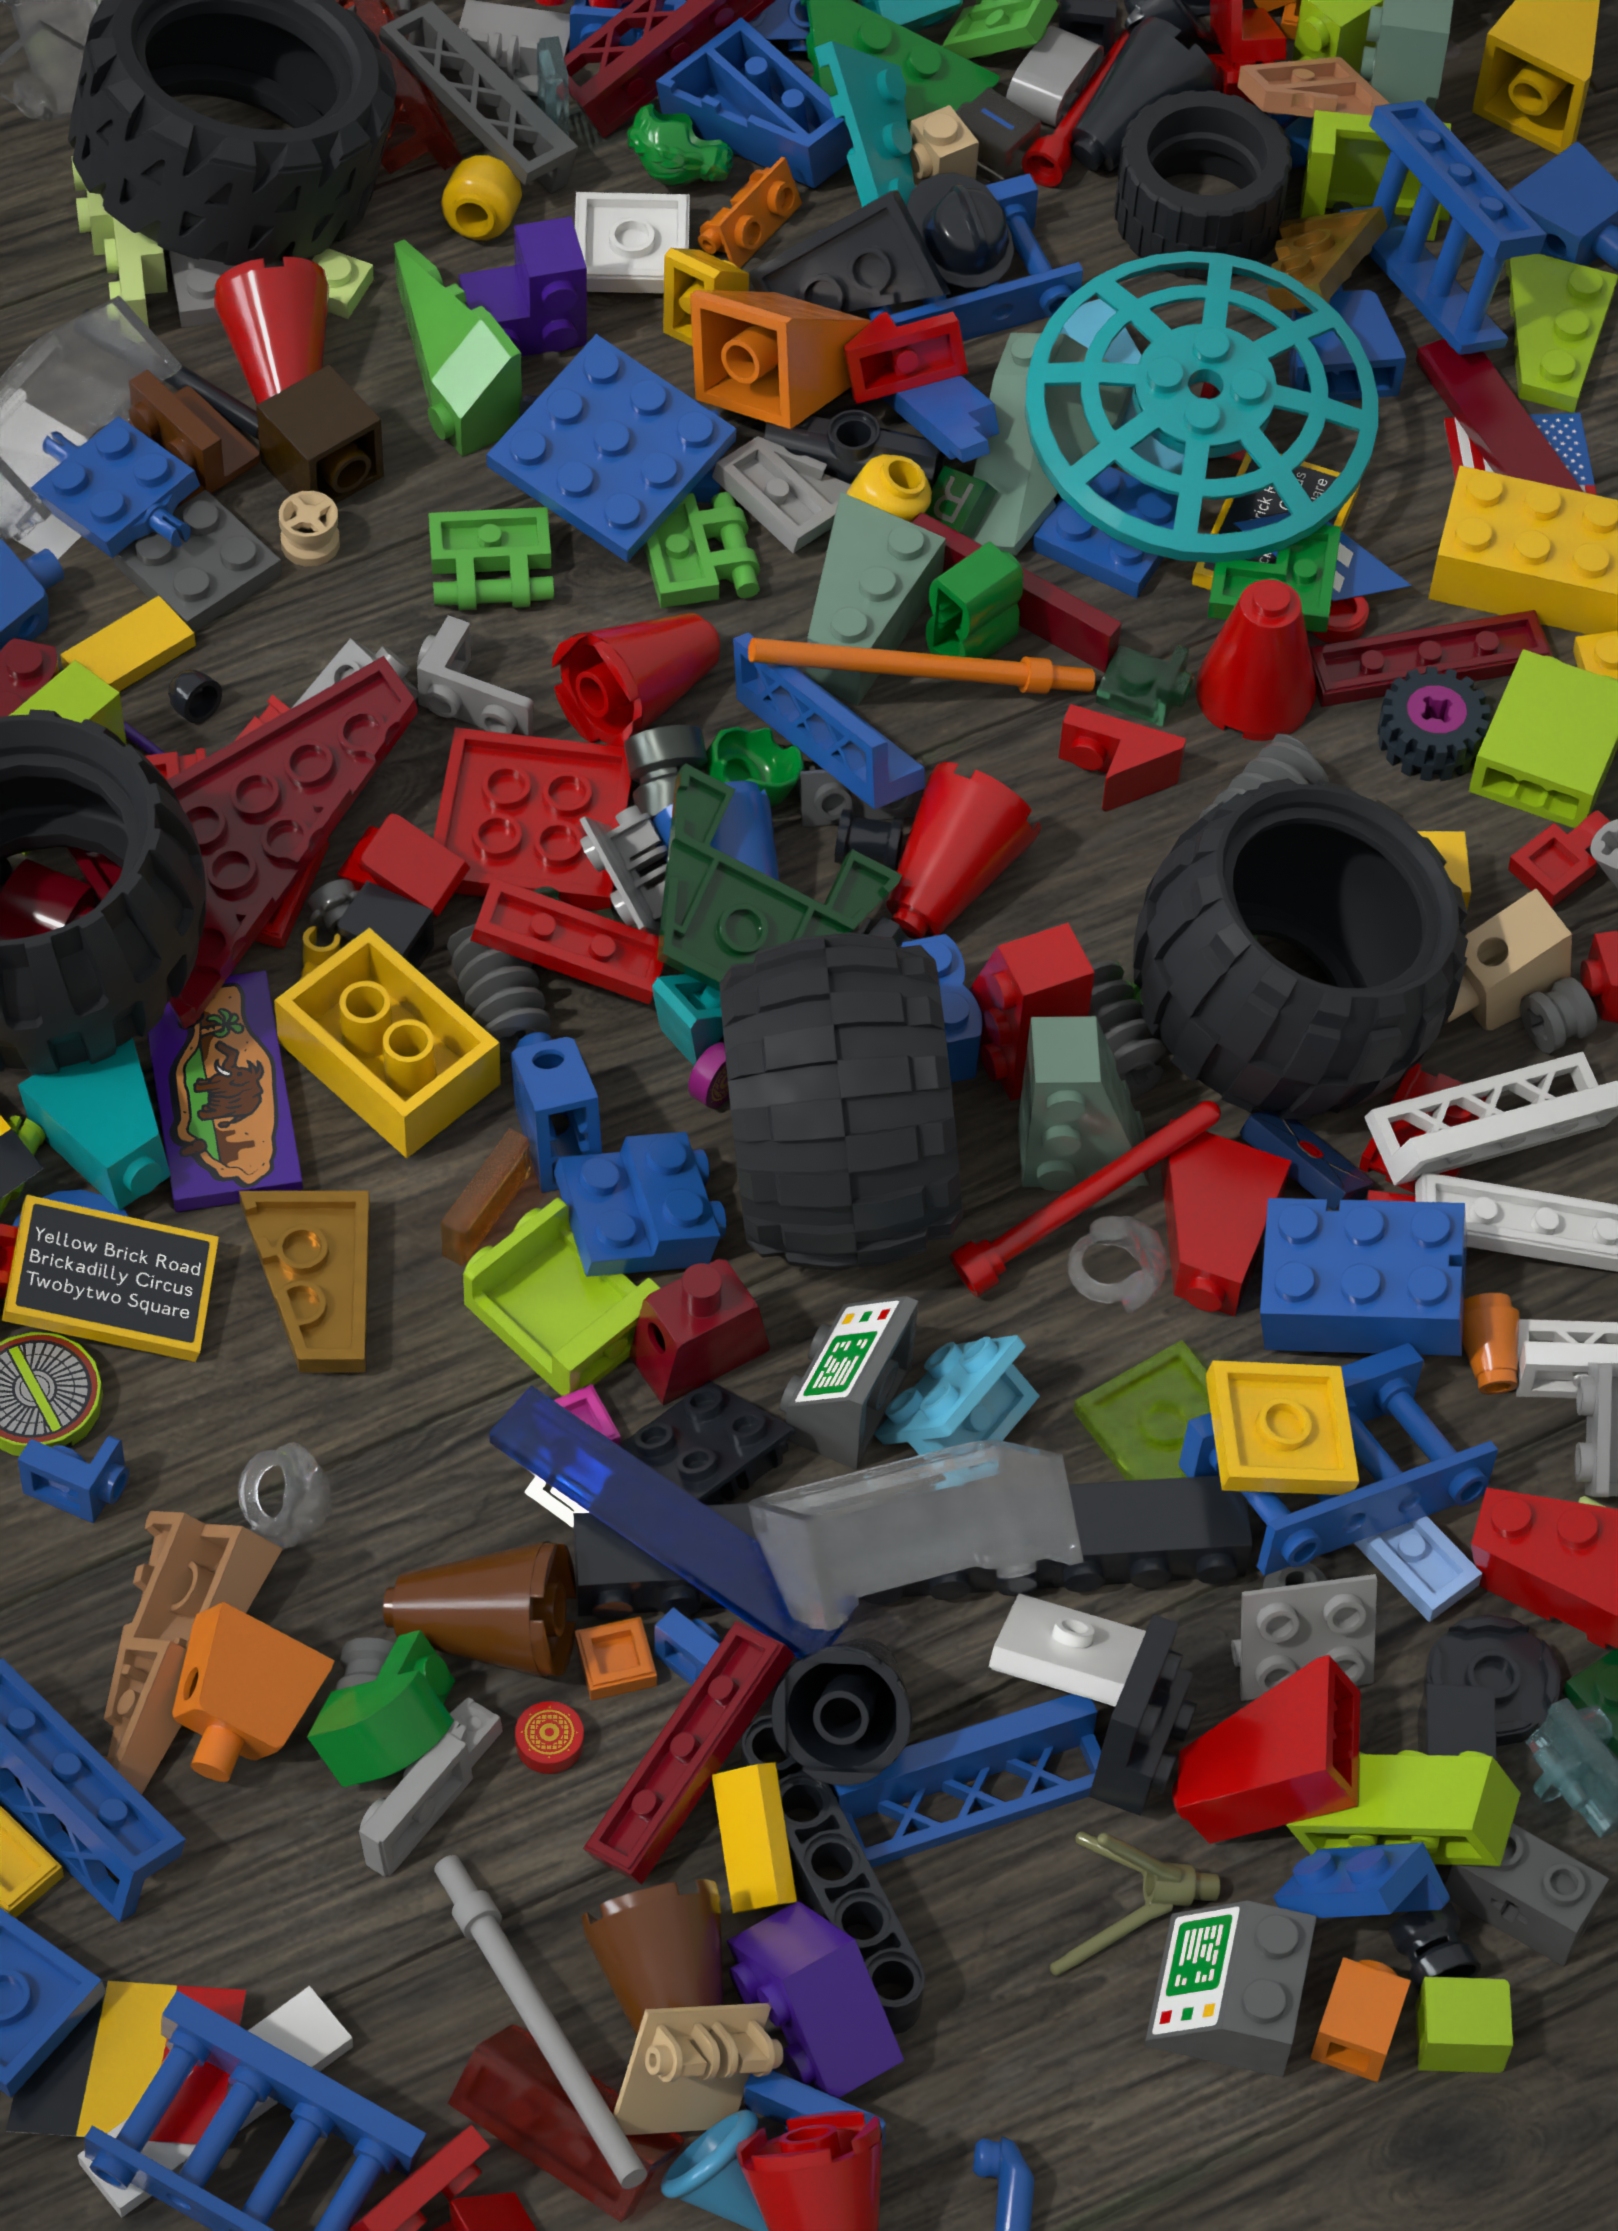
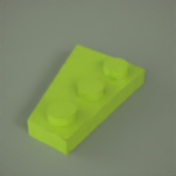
M1542 254L1507 259L1505 264L1511 290L1509 305L1510 315L1513 316L1515 340L1513 346L1518 398L1575 413L1612 301L1618 275Z

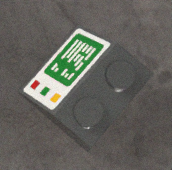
M908 1296L843 1304L832 1326L823 1323L819 1327L808 1353V1359L812 1360L804 1377L797 1374L793 1375L781 1399L780 1410L786 1413V1424L792 1426L795 1430V1434L786 1440L857 1470L875 1437V1432L879 1429L886 1416V1408L897 1396L912 1368L919 1301Z
M1248 1900L1173 1913L1170 1919L1144 2046L1283 2077L1293 2043L1317 1916Z

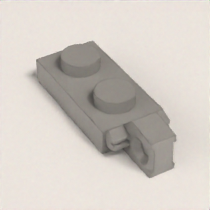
M469 1697L450 1712L454 1722L441 1740L421 1758L407 1766L403 1780L386 1799L379 1798L376 1800L362 1819L359 1835L366 1865L384 1877L387 1875L391 1876L472 1781L471 1768L503 1732L501 1718Z

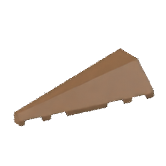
M150 1511L147 1517L145 1530L154 1536L149 1564L139 1565L135 1571L133 1584L143 1592L132 1623L126 1624L123 1627L104 1720L114 1728L108 1756H102L141 1795L182 1726L174 1720L172 1711L196 1615L222 1602L246 1613L283 1550L282 1547L243 1526L205 1524L181 1512Z

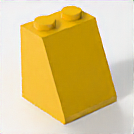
M1515 0L1487 33L1472 112L1557 155L1574 144L1577 140L1591 78L1600 0Z

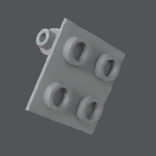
M466 0L459 28L526 95L555 99L558 82L549 69L559 61L561 50L563 57L566 56L570 40V14Z
M637 805L631 806L615 816L620 825L615 829L610 825L585 816L579 819L587 833V836L580 839L583 850L598 872L606 869L617 888L615 892L610 894V897L621 919L628 927L636 924L641 931L659 935L665 881L651 889H648V887L665 878L667 864L643 877L639 871L663 858L668 853V848L666 845H663L632 860L634 857L662 842L649 813L641 814Z
M1376 1574L1242 1592L1241 1639L1231 1641L1235 1667H1240L1241 1701L1257 1699L1314 1659L1330 1655L1356 1686L1374 1683Z

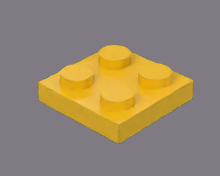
M1212 1361L1206 1373V1382L1222 1490L1342 1495L1356 1489L1359 1483V1476L1341 1366Z

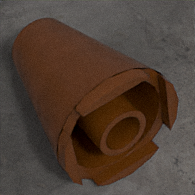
M544 1541L402 1573L398 1576L395 1587H388L385 1591L383 1600L384 1622L387 1628H394L397 1638L399 1635L421 1630L436 1651L544 1678L562 1676L566 1672L571 1659L576 1621H566V1599H576L573 1561L568 1547L564 1543Z
M697 1879L695 1881L698 1893L684 1895L679 1894L677 1882L637 1890L600 1904L602 1919L597 1920L588 1912L581 1916L584 1936L636 2037L645 2009L724 2005L721 1903L715 1881Z

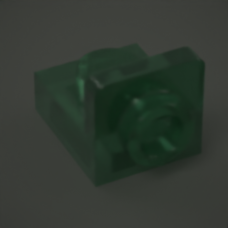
M1119 645L1098 686L1096 703L1163 727L1173 705L1182 708L1189 696L1194 680V674L1186 671L1189 649L1177 645L1170 661L1167 662Z

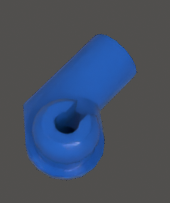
M1002 2136L1000 2141H993L988 2138L979 2139L975 2143L973 2172L979 2177L990 2176L997 2178L998 2184L994 2231H1031L1035 2185L1034 2175L1015 2141Z

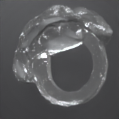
M1129 1216L1100 1217L1090 1224V1233L1080 1238L1070 1250L1067 1264L1070 1281L1078 1292L1089 1299L1104 1303L1122 1301L1125 1311L1128 1314H1134L1147 1305L1160 1292L1161 1283L1165 1279L1164 1271L1167 1269L1166 1249L1161 1244L1162 1241L1158 1232L1148 1227L1144 1220ZM1097 1244L1119 1246L1126 1249L1140 1263L1142 1270L1134 1272L1119 1283L1103 1284L1088 1276L1083 1268L1082 1258L1088 1249Z
M293 1442L283 1445L277 1450L259 1452L247 1463L241 1474L238 1486L239 1505L244 1518L252 1526L250 1531L282 1547L283 1550L288 1547H295L300 1542L308 1541L332 1514L331 1488L328 1485L329 1479L323 1475V1469L317 1464L313 1455L302 1445ZM279 1465L284 1475L285 1490L282 1510L273 1518L268 1516L261 1508L258 1500V1487L265 1471L272 1466Z

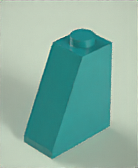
M133 1038L117 1047L115 1055L94 1064L87 1060L60 1067L59 1073L32 1075L18 1085L27 1117L43 1129L45 1141L118 1210H121L140 1196L148 1194L159 1183L171 1176Z

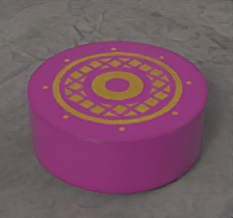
M724 1042L710 1046L700 1056L692 1069L688 1082L690 1096L711 1109L721 1106L730 1098Z

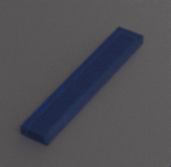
M532 1385L489 1432L490 1444L758 1631L785 1644L797 1658L801 1659L809 1653L831 1646L853 1620V1607Z

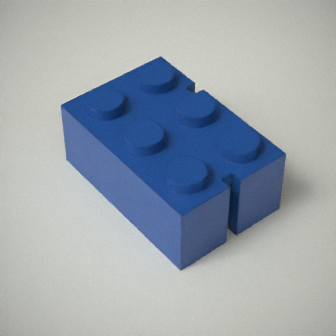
M1268 1198L1260 1305L1265 1350L1381 1353L1410 1343L1419 1355L1462 1356L1467 1256L1465 1203L1340 1200L1339 1211H1328L1327 1199Z

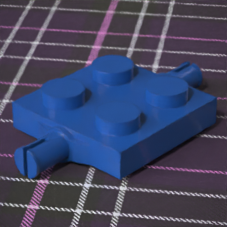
M119 416L81 446L75 445L58 431L51 432L53 439L48 435L46 436L42 445L43 451L60 462V464L30 487L37 504L111 558L115 557L134 540L151 532H157L175 547L183 545L181 539L184 542L188 541L191 527L175 517L173 512L182 500L200 486L195 470Z

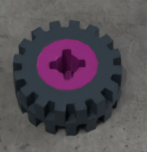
M1426 667L1425 674L1420 675L1416 668L1407 671L1405 680L1398 677L1392 682L1391 689H1387L1384 696L1377 731L1380 750H1387L1386 760L1392 766L1400 762L1402 764L1401 772L1409 777L1416 771L1421 773L1420 780L1431 781L1432 774H1438L1441 781L1451 780L1453 771L1462 776L1469 771L1470 764L1475 765L1477 754L1489 728L1491 711L1490 705H1485L1487 696L1482 689L1473 691L1475 682L1468 676L1460 681L1456 679L1457 671L1447 668L1444 675L1438 674L1437 667Z

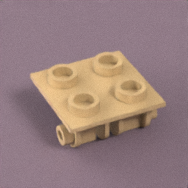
M768 2003L645 2009L613 2113L624 2134L637 2135L708 2130L720 2120L738 2112L744 2095V2086L750 2073L757 2077L767 2076L773 2068H778L783 2060L781 2043L777 2039H771L764 2031L771 2009Z

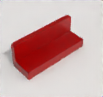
M494 877L491 880L470 941L646 1004L651 1002L653 997L652 985L657 977H660L664 965L663 962L657 960L659 936L631 926L628 927L623 923Z

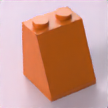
M696 290L690 294L696 400L792 429L851 387L844 346L870 323V320L776 292Z

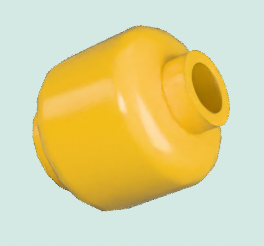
M475 155L467 158L454 169L444 189L441 199L443 216L449 226L461 236L483 241L496 238L510 226L522 197L520 180L512 173L504 161L489 155Z
M882 454L871 458L866 463L846 494L912 523L921 512L924 514L929 508L932 491L924 471L912 459L904 456Z

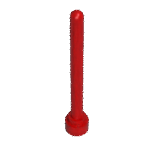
M1126 28L1053 134L1034 140L1023 156V171L1025 174L1030 173L1036 184L1044 187H1054L1061 182L1072 164L1070 147L1074 143L1071 132L1128 39L1129 34Z
M1213 1101L1201 1102L992 1242L985 1238L977 1244L972 1240L968 1241L949 1254V1259L957 1274L970 1292L978 1298L999 1284L998 1276L1006 1271L1005 1263L1215 1125L1221 1117L1220 1107Z

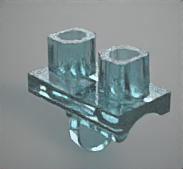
M1567 1698L1562 1699L1550 1706L1545 1722L1526 1741V1744L1534 1753L1533 1759L1544 1772L1536 1781L1533 1790L1542 1802L1552 1801L1562 1795L1574 1811L1578 1810L1599 1838L1614 1832L1618 1827V1762L1605 1747L1613 1736L1612 1723L1597 1705L1576 1710Z

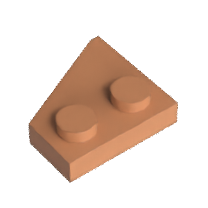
M1342 57L1245 65L1240 67L1237 87L1259 109L1269 114H1287L1313 118L1314 111L1320 110L1372 116L1375 106L1390 104Z

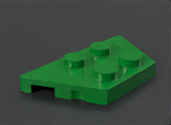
M801 0V6H807L810 33L806 36L808 59L811 61L814 69L811 80L830 97L838 95L830 66L820 68L814 47L830 41L901 66L902 76L906 84V95L904 98L909 132L911 120L948 105L960 116L978 99L987 95L999 81V75L852 0Z

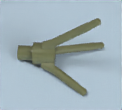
M1083 1831L1078 1832L1075 1837L1077 1844L1142 1873L1145 1905L1050 1965V1971L1053 1975L1059 1976L1149 1920L1171 1912L1173 1905L1188 1907L1192 1904L1193 1900L1216 1901L1220 1892L1218 1874L1195 1872L1194 1867L1190 1864L1162 1862L1107 1833H1101L1098 1837H1095Z

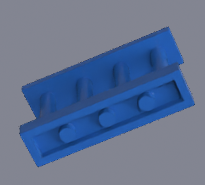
M1422 100L1375 106L1369 126L1388 145L1391 152L1373 205L1340 210V212L1382 206L1388 228L1372 246V251L1369 253L1370 257L1459 355L1504 348L1508 337L1486 314L1507 259L1539 254L1547 233ZM1410 169L1418 178L1421 187L1406 226L1394 211L1408 170ZM1439 203H1441L1450 213L1452 221L1437 260L1424 245ZM1472 237L1481 246L1484 253L1468 294L1455 278L1469 239Z
M1029 173L985 186L1004 210L1006 222L1012 235L1013 245L1030 276L1002 284L997 281L984 288H976L977 291L949 299L945 295L921 299L924 306L896 314L893 313L890 305L866 308V311L871 321L879 314L887 312L897 327L953 312L959 320L962 341H967L1052 317L1066 299L1082 287L1083 268L1077 262L1052 269L1031 231L1035 227L1038 188Z
M1410 1343L1341 1366L1355 1456L1376 1481L1375 1483L1342 1495L1315 1494L1320 1503L1293 1513L1290 1512L1275 1492L1240 1491L1267 1525L1257 1564L1258 1569L1264 1576L1290 1566H1303L1322 1554L1452 1506L1471 1504L1482 1495H1485L1498 1448L1490 1440L1460 1452L1454 1449L1414 1400L1424 1359ZM1211 1412L1188 1420L1179 1461V1467L1187 1477L1215 1476L1219 1474ZM1382 1415H1393L1431 1462L1402 1472L1363 1422Z
M176 1991L162 2013L161 2035L169 2039L166 2046L170 2052L119 2134L114 2138L92 2125L85 2136V2157L92 2161L89 2168L108 2184L122 2190H127L131 2183L212 2231H275L266 2226L318 2138H327L330 2133H333L355 2146L353 2154L357 2159L314 2231H348L381 2173L390 2174L394 2168L409 2177L423 2153L427 2133L181 1992ZM207 2061L230 2074L228 2081L232 2088L179 2174H176L141 2154L194 2066L203 2067ZM270 2097L293 2111L290 2117L294 2124L240 2211L205 2191L204 2187L256 2102L264 2103Z

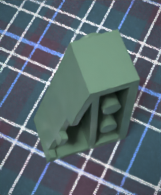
M1383 0L1382 7L1371 6L1366 40L1375 41L1376 45L1375 48L1364 46L1360 75L1390 104L1422 100L1434 113L1436 100L1439 97L1447 51L1453 0Z
M840 491L807 643L896 651L929 603L931 583L943 574L946 538ZM806 667L805 673L830 694L856 706L860 704L880 675L877 673Z
M1096 1016L1031 1017L1018 1117L1022 1187H1041L1050 1191H1061L1074 1187L1145 1140L1144 1120L1140 1111H1135L1131 1103L1130 1089L1126 1081H1121L1116 1070V1059ZM1148 1169L1123 1186H1149Z

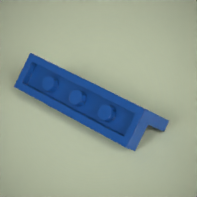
M748 632L733 638L737 700L789 742L798 746L805 755L875 810L925 788V768L810 677L795 666L750 662L748 659V646L750 640L755 637Z
M3 1658L0 1659V1803L120 1923L135 1913L144 1880L179 1858L182 1854L186 1838ZM14 1775L20 1780L23 1790L17 1785ZM60 1821L66 1826L68 1834L62 1829ZM105 1866L120 1880L119 1884L108 1875Z
M1075 1694L1065 1695L904 1747L901 1754L890 1766L867 1782L855 1785L829 1784L868 1862L873 1868L1089 1797L1101 1755V1749L1094 1735L1097 1710L1092 1699ZM1080 1747L1091 1774L1067 1781L1045 1770L1052 1755ZM1039 1760L1036 1767L1028 1764L1029 1762ZM1002 1771L1010 1772L1029 1781L1022 1797L1007 1802L981 1791L989 1775ZM975 1780V1783L972 1788L967 1785H964L965 1783ZM1038 1785L1047 1788V1789H1044V1790L1035 1792V1790H1036V1788H1037ZM942 1791L965 1801L957 1818L940 1823L917 1813L925 1796ZM911 1801L908 1809L900 1806V1804ZM974 1806H977V1807L983 1809V1810H980V1811L971 1813L972 1810H973V1808H974ZM878 1812L901 1822L893 1839L865 1848L854 1819ZM910 1827H913V1828L919 1830V1831H916V1832L907 1834V1832H908V1830H909Z

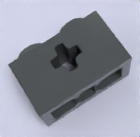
M1512 1823L1501 1866L1452 1865L1445 1888L1450 1896L1449 1901L1564 1967L1595 1916L1609 1878Z

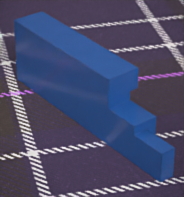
M961 375L880 397L950 460L958 458L964 463L990 454L986 438L999 434L994 403Z

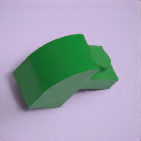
M421 1630L399 1635L375 1681L331 1691L307 1738L342 1787L389 1776L421 1758L449 1730L454 1719L443 1704L455 1679L449 1672L444 1660L438 1656Z

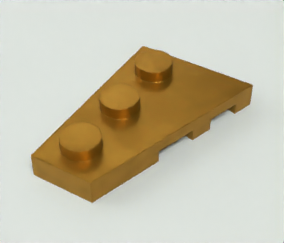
M1382 206L1282 221L1281 226H1279L1282 239L1276 241L1275 246L1278 261L1273 263L1271 268L1293 277L1302 283L1304 287L1317 293L1329 304L1332 295L1344 281L1350 278L1354 268L1364 256L1372 251V246L1388 228ZM1268 285L1267 293L1271 305L1279 311L1296 308L1298 313L1312 312L1286 288H1274Z
M239 1191L240 1205L299 1373L366 1372L369 1191Z

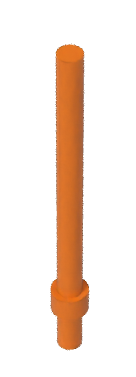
M752 638L748 646V659L753 663L1018 686L1019 691L1022 693L1044 695L1050 689L1091 692L1095 685V672L1092 668L1052 665L1051 660L1048 658L1025 656L1020 662L762 638Z

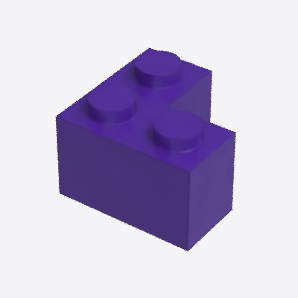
M571 216L515 225V265L458 274L459 287L465 291L467 302L464 303L470 310L479 306L484 307L519 349L521 357L552 351L559 352L570 348L582 347L587 344V267Z
M797 1901L726 1941L736 1963L735 1966L729 1969L732 1983L746 2004L768 2003L771 2009L768 2018L776 2027L781 2026L789 2045L783 2049V2059L794 2080L810 2085L812 2088L838 2099L904 2061L856 1940L803 1903Z

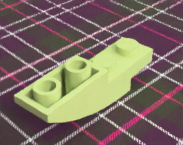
M72 160L75 191L87 190ZM87 190V197L76 198L80 233L91 232L94 255L105 254L107 273H119L120 281L108 282L112 317L124 316L125 329L139 338H150L145 294L168 292L163 248L158 246L156 241L139 232L133 233L104 210L102 206L104 199L100 194L89 193Z

